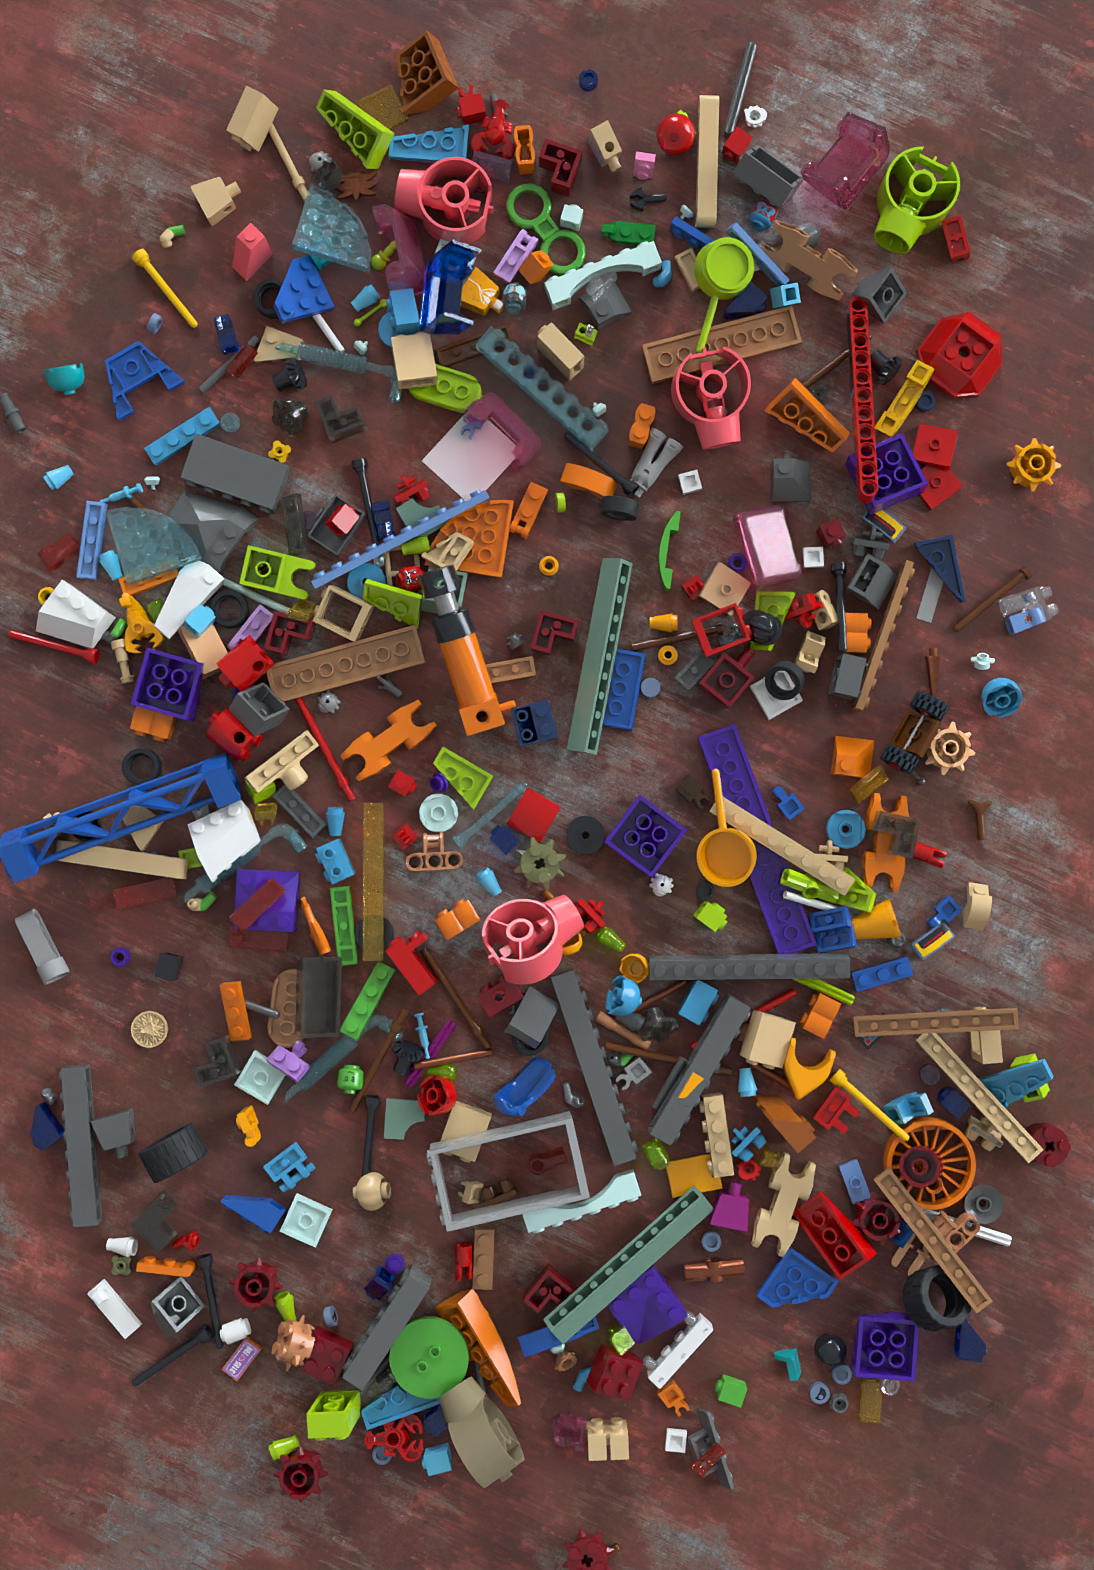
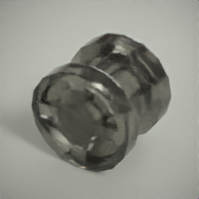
M389 1366L384 1368V1372L381 1375L379 1374L375 1377L378 1384L388 1393L392 1390V1386L397 1384L396 1378Z

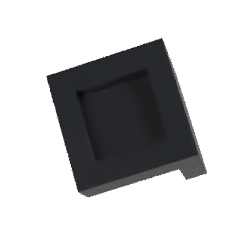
M168 952L160 953L155 977L171 981L177 980L184 956Z

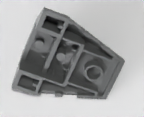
M184 491L163 521V524L190 559L194 558L204 562L222 575L227 568L224 563L245 532L250 534L260 518L244 507Z

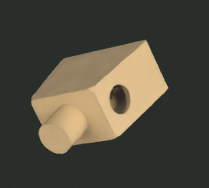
M221 177L191 186L211 226L217 224L236 209L232 197L242 193L236 181L225 187Z

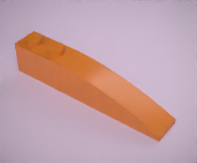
M473 1289L460 1291L437 1305L435 1310L440 1318L451 1322L460 1330L468 1345L470 1362L474 1360L479 1363L481 1368L478 1372L482 1377L491 1381L490 1387L506 1407L519 1406L521 1400L508 1355L489 1317V1313L483 1307L477 1293ZM478 1341L479 1343L474 1347L473 1344Z

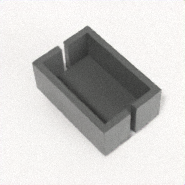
M758 144L744 154L733 173L741 183L750 185L756 194L765 196L769 199L768 201L771 205L780 208L793 198L804 180L803 177Z

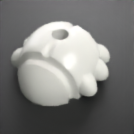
M757 105L755 107L750 106L749 109L744 110L748 127H761L762 123L766 120L767 112Z
M655 873V878H651L652 883L649 884L653 888V893L657 896L671 893L670 888L674 886L671 883L673 879L666 875Z

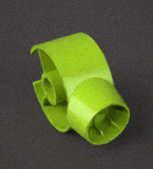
M914 147L900 153L890 164L878 188L877 208L880 219L874 233V239L881 247L892 253L906 254L920 235L935 230L941 224V221L945 219L959 195L960 177L955 164L951 162L949 167H946L936 162L937 156L932 160L922 155L921 151L924 147ZM915 162L942 175L941 181L936 182L934 173L924 168L923 170L916 171L913 167ZM893 173L904 188L900 196L899 206L894 202L889 190V177ZM946 200V209L933 216H918L928 201Z

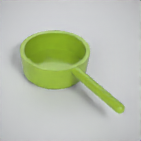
M724 237L708 243L700 250L695 260L694 273L696 281L702 291L711 297L696 348L697 354L702 353L701 350L706 345L718 300H728L738 296L749 284L754 273V259L750 250L743 242L735 238Z

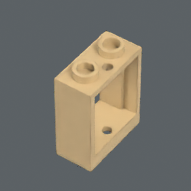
M329 585L328 588L325 587L321 594V598H323L321 604L317 605L313 611L315 616L313 621L354 642L358 641L375 606L334 585ZM335 593L362 606L351 631L324 618Z
M974 1007V1010L986 1009V1007ZM1000 1030L970 1032L971 1054L974 1060L982 1064L1003 1062Z

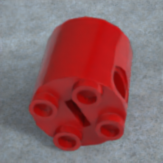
M250 635L216 663L222 671L218 677L228 689L230 687H237L241 692L250 687L275 665L268 654L259 647Z
M229 707L222 713L216 711L208 720V724L211 726L206 733V737L234 760L245 762L251 755L250 750L254 746H259L264 738L261 734L254 736L228 710ZM245 737L244 742L239 744V739Z

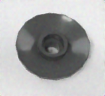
M980 1184L974 1186L967 1192L964 1198L965 1211L974 1215L979 1224L992 1223L1003 1212L1004 1202L1002 1195L996 1188L990 1185ZM981 1199L985 1200L983 1205H979Z

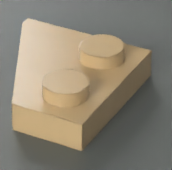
M267 326L253 361L260 364L264 361L297 360L304 341Z
M456 532L449 536L447 540L438 543L435 549L429 553L424 552L421 556L424 560L439 568L454 564L455 570H457L475 543L468 537Z

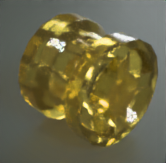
M765 1147L760 1156L759 1166L762 1168L769 1167L771 1171L775 1172L780 1162L781 1153L777 1151L771 1152L769 1148Z

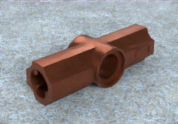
M713 1257L705 1259L703 1262L684 1263L685 1281L706 1280L707 1282L715 1283L723 1281L724 1278L744 1277L745 1267L743 1258L722 1260L721 1258Z

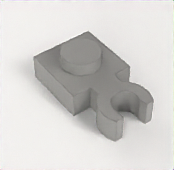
M637 1057L624 1067L627 1073L617 1075L616 1082L620 1079H625L626 1083L622 1086V1089L625 1090L630 1086L632 1080L635 1084H638L651 1074L652 1071L641 1057Z

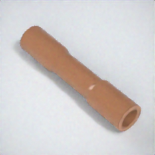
M602 1011L599 1012L595 1019L602 1026L613 1030L643 1050H647L651 1044L649 1039L637 1032H633Z

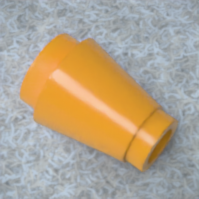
M670 613L650 617V629L673 633V631L678 630V615Z

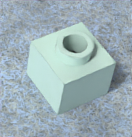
M565 204L560 218V227L579 232L583 219V209L574 204Z

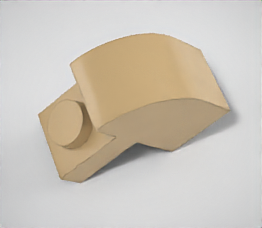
M807 631L795 660V664L803 672L815 674L818 668L819 657L825 646L826 637Z
M969 882L966 886L967 904L962 911L963 927L983 930L990 916L992 896H989L988 885Z

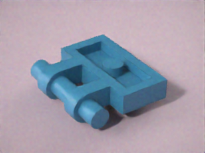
M294 1142L263 1166L274 1182L282 1178L284 1183L279 1186L282 1192L294 1188L298 1181L302 1178H307L310 1176V1172L316 1169L312 1162L306 1166L303 1165L302 1162L307 1159V1156L297 1142ZM296 1167L299 1172L292 1177L289 1176L288 1172Z

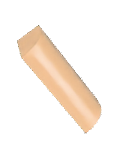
M212 624L199 638L182 626L178 633L192 660L204 664L202 679L220 672L221 669L216 663L228 652L214 625Z

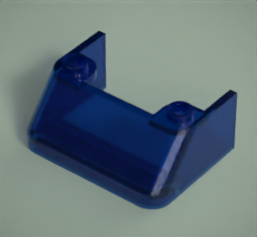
M452 239L429 259L426 267L420 318L421 332L427 334L459 335L473 325L472 320L466 319L464 315L459 313L463 280L471 275L473 270L472 259L481 253V249Z

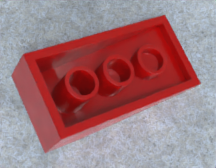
M822 1191L794 1210L793 1216L839 1280L845 1278L877 1254L865 1236Z

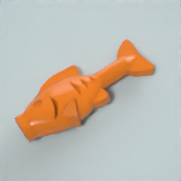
M305 897L301 898L299 901L311 933L309 936L314 941L321 956L330 952L331 949Z

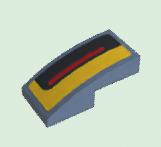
M884 509L871 515L867 511L862 517L863 522L869 526H876V530L882 532V536L894 544L906 530V527Z
M943 920L935 928H931L927 933L920 935L910 946L922 961L943 947L955 935Z

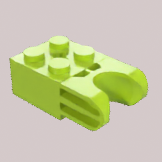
M248 545L239 584L297 599L308 600L309 594L307 591L299 589L294 585L293 577L297 571L314 570L316 563ZM265 565H268V573L262 575L263 572H261L260 569L264 568Z

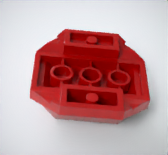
M971 312L940 318L916 350L918 360L934 368L929 381L953 399L978 397L1003 365L1001 334ZM959 351H963L966 357H961Z

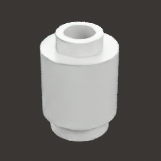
M239 1318L222 1325V1330H220V1337L227 1344L247 1338V1335L251 1334V1327L247 1318Z

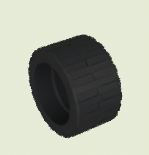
M190 1123L152 1143L140 1151L138 1155L153 1183H158L200 1160L208 1153V1150L194 1124Z
M940 1265L917 1270L905 1281L903 1304L910 1316L909 1318L918 1327L926 1331L935 1332L958 1327L968 1319L972 1308ZM931 1281L935 1282L944 1294L946 1307L943 1316L936 1312L930 1302L928 1291Z

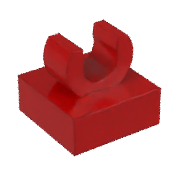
M697 574L682 584L681 587L693 602L699 598L698 595L705 584Z
M407 823L391 835L403 850H406L419 839Z

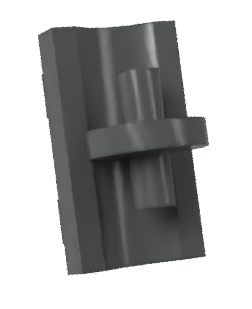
M871 525L870 531H862V535L868 536V538L852 536L851 539L854 555L864 556L866 546L873 547L871 556L877 559L883 558L885 549L889 550L890 544L887 541L875 539L882 538L883 533L876 532V526Z

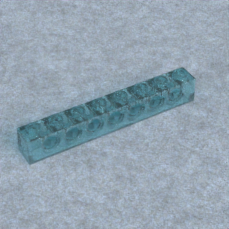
M491 326L477 341L476 349L592 452L608 435V425L603 420H597L587 406H581L575 395L572 393L568 394L563 390L564 386L559 381H553L543 367L539 368L534 364L535 361L531 356L520 352V347L513 341L509 342L499 328L494 329ZM501 345L505 350L499 353L494 348ZM516 358L520 363L513 366L509 363V360ZM531 371L534 377L528 379L524 376V373ZM546 384L549 389L543 392L539 390L538 386ZM560 397L563 399V403L557 405L553 402V399ZM569 410H575L577 411L578 416L572 418L568 415L567 412ZM590 423L593 428L587 431L583 429L582 425Z

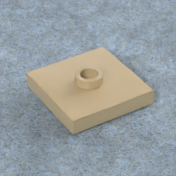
M718 562L698 596L718 609L734 603L738 606L751 582L721 562ZM732 611L726 613L728 616H732V615H733V614H732Z

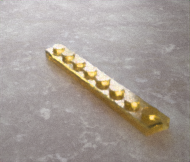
M364 803L363 961H384V803Z

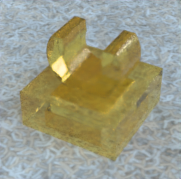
M257 804L254 813L255 820H260L261 826H264L265 820H270L271 825H274L277 804Z

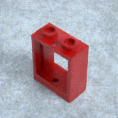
M734 603L691 621L705 658L751 640L752 632L749 625L744 624L742 618L745 615L741 606L738 607ZM732 611L742 638L712 650L702 623Z

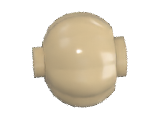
M370 1172L362 1176L357 1186L353 1188L354 1199H357L360 1205L369 1211L380 1209L387 1202V1198L391 1196L390 1183L377 1172Z

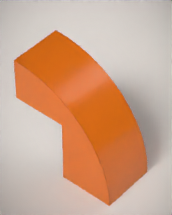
M566 463L560 480L571 489L589 491L600 499H603L605 496H613L618 482L604 474L571 463Z

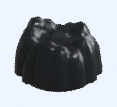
M701 882L696 887L697 896L701 900H710L714 895V886L710 882Z

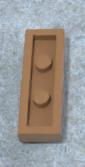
M533 656L485 664L491 684L536 676Z
M475 1228L473 1289L492 1290L495 1228Z

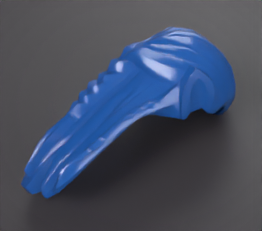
M540 1056L533 1058L513 1080L497 1091L493 1099L496 1109L504 1116H523L527 1107L535 1102L553 1083L556 1075L554 1074L555 1070L551 1069V1063L547 1059L541 1060Z

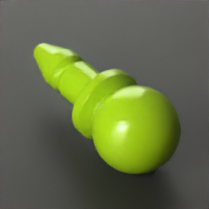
M399 239L391 242L384 252L380 250L379 254L372 257L371 264L374 269L382 270L386 267L387 261H390L388 256L398 247Z

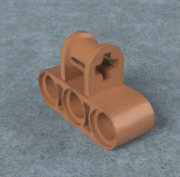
M443 832L437 835L423 833L424 853L410 854L406 859V866L411 871L457 869L462 866L464 861L462 854L457 851L445 852ZM453 854L457 855L460 859L459 864L456 866L451 865L449 862V858ZM434 855L440 859V864L437 867L430 864V858ZM414 856L420 859V865L417 868L412 867L410 864V860Z
M941 1209L939 1211L940 1214L931 1221L955 1253L967 1244L980 1230L979 1222L974 1215L968 1212L962 1213L952 1221ZM967 1221H973L971 1227H965ZM953 1234L959 1235L957 1240L950 1241V1237Z

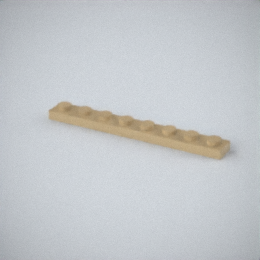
M723 797L727 823L844 896L846 895L855 878ZM715 802L710 812L717 816Z
M936 1033L922 1034L915 1040L1027 1163H1030L1043 1151V1148Z

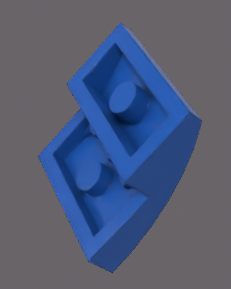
M846 906L810 913L812 933L816 934L818 953H828L857 947L852 920Z

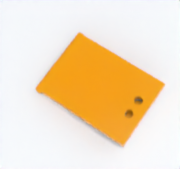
M710 1154L665 1162L672 1198L684 1195L692 1186H695L700 1192L722 1189L721 1178H714L712 1172L709 1173L707 1160H710Z

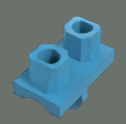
M746 1127L740 1132L736 1128L733 1130L736 1136L731 1141L735 1145L740 1140L743 1141L732 1152L735 1157L739 1156L742 1160L748 1162L754 1154L747 1146L753 1142L760 1149L767 1142L758 1127L746 1138L744 1136L749 1131Z

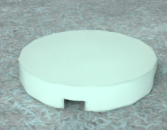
M433 794L427 797L421 804L419 809L420 820L430 831L445 832L456 823L458 807L449 796Z

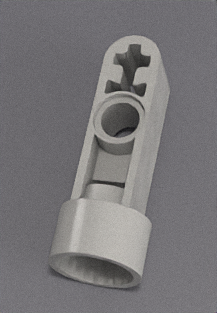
M31 909L15 918V923L37 966V971L43 984L53 983L68 975L70 970L64 958L60 956L37 910Z

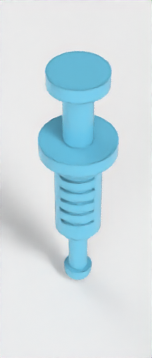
M137 483L136 487L131 489L125 486L124 490L110 494L109 498L101 499L99 502H114L125 497L130 499L132 498V493L138 491L142 493L143 488L140 483Z
M418 1013L414 1015V1017H417L419 1025L415 1030L419 1032L421 1047L425 1050V1058L430 1059L427 1048L429 1047L426 1032L428 1025H423L422 1016H424V1013Z

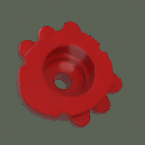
M741 1159L740 1164H737L738 1175L743 1180L755 1181L756 1177L760 1175L761 1167L752 1159L748 1162Z

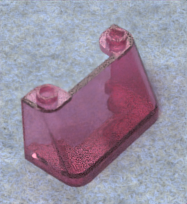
M847 112L844 118L839 121L837 125L839 138L818 164L810 161L801 170L804 181L835 205L845 210L852 205L886 162L890 154L886 127L850 112Z
M386 204L372 206L379 234H386L390 242L395 240L399 261L392 262L386 267L389 290L413 288L414 295L424 293L428 288V279L415 220Z
M489 392L473 401L464 413L463 418L469 424L473 421H480L484 424L491 418L517 444L512 451L515 457L512 467L518 473L542 448V441L539 436L495 393Z
M780 505L738 512L732 519L734 527L740 528L738 535L741 536L751 571L749 574L753 581L751 583L753 593L796 582L800 579V575L803 574L800 563L797 564L785 523L787 518L786 511Z

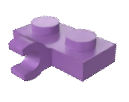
M300 1040L295 1043L292 1052L278 1045L266 1059L270 1065L296 1083L310 1069L309 1064L300 1059L307 1051V1048L304 1047L305 1044Z

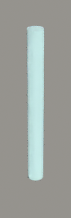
M224 578L223 586L279 612L293 615V609Z

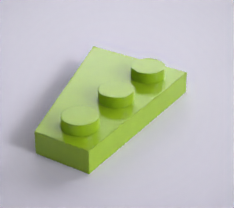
M370 579L365 581L363 599L382 611H388L393 614L396 620L404 621L411 626L416 625V628H418L423 595Z
M757 591L755 610L774 615L783 624L796 593ZM751 641L750 649L754 651H771L774 644L766 646Z
M442 747L433 762L474 810L494 776L445 747Z

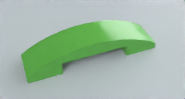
M676 511L668 522L658 552L659 576L664 590L668 592L673 569L665 568L669 536L678 532L681 511Z

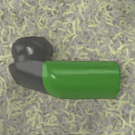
M119 619L111 633L109 631L103 633L102 640L108 644H111V641L117 640L127 627V622Z
M611 1053L608 1056V1061L612 1066H626L634 1056Z

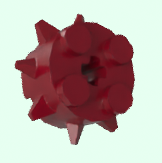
M871 1191L870 1198L863 1200L861 1203L855 1202L857 1206L856 1218L851 1222L854 1226H859L863 1230V1235L866 1239L871 1238L879 1241L884 1246L887 1238L890 1239L895 1234L901 1235L899 1219L902 1216L888 1198L877 1196L875 1191ZM880 1215L881 1219L875 1220V1218Z
M257 1257L254 1262L247 1265L239 1262L237 1264L240 1272L237 1278L229 1280V1284L234 1285V1293L237 1295L234 1302L242 1301L244 1306L251 1307L252 1312H255L256 1308L264 1303L272 1307L274 1305L273 1293L275 1290L283 1289V1285L279 1284L277 1280L276 1270L278 1267L262 1262L260 1257Z
M299 1446L298 1450L291 1452L289 1455L282 1454L280 1456L283 1466L281 1471L273 1473V1476L279 1478L282 1489L280 1494L282 1496L289 1494V1497L303 1502V1499L307 1498L311 1493L320 1495L321 1489L318 1483L320 1478L328 1475V1472L322 1470V1464L319 1459L321 1454L302 1449V1446Z
M579 1529L578 1538L574 1543H564V1547L569 1553L567 1561L562 1564V1567L569 1568V1570H612L608 1565L609 1556L615 1550L614 1548H607L605 1542L601 1540L602 1532L599 1531L595 1536L593 1534L585 1535L583 1530ZM586 1554H587L588 1558H591V1557H592L591 1562H588V1560H585Z

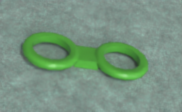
M532 183L515 187L508 195L506 201V212L509 219L518 227L533 229L542 240L540 250L547 255L549 246L553 241L563 238L571 240L578 249L576 260L568 266H559L553 263V267L549 271L558 275H565L571 269L578 270L586 256L585 245L575 232L567 229L559 230L549 216L551 200L548 193L541 186ZM523 193L537 194L544 204L542 213L533 220L522 219L514 211V202Z

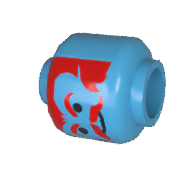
M769 199L757 201L749 214L750 223L757 230L769 229L778 215V210L769 203Z

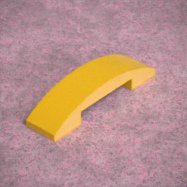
M919 360L915 362L906 376L907 380L887 411H884L875 425L876 430L890 438L897 432L920 398L934 372V368Z

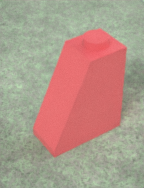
M252 223L237 236L232 268L245 281L273 255L265 236Z

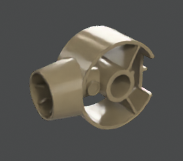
M471 1376L446 1392L438 1400L446 1422H448L451 1439L462 1462L473 1478L483 1488H486L499 1478L504 1482L511 1477L512 1473L510 1470L523 1462L525 1458L520 1443L507 1419Z

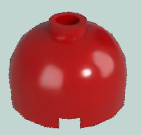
M679 113L669 114L658 126L656 133L657 143L661 150L669 155H682L690 149L694 142L695 127L687 116Z
M431 1075L423 1080L420 1085L422 1087L421 1094H418V1103L421 1110L434 1116L444 1115L451 1111L457 1101V1091L454 1084L443 1076Z

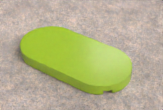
M435 364L437 385L408 388L410 394L420 401L459 413L475 409L482 398V390L475 377Z

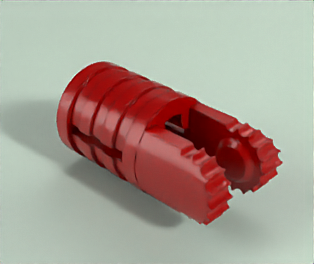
M914 841L908 856L938 868H944L945 863L933 856L945 858L947 852Z
M470 1242L455 1243V1281H461L462 1267H465L466 1278L468 1280L472 1279V1243Z

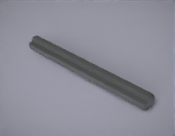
M749 42L746 46L723 131L724 136L730 137L735 130L757 49L755 43Z

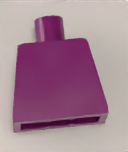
M730 1181L728 1191H718L713 1204L714 1210L708 1218L711 1225L748 1231L749 1201L746 1195L740 1194L741 1183Z

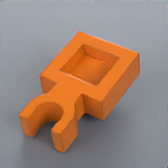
M673 1379L664 1384L660 1389H657V1394L668 1409L674 1406L675 1412L679 1417L681 1416L680 1407H684L687 1411L690 1410L688 1404L682 1400L685 1398L684 1393Z

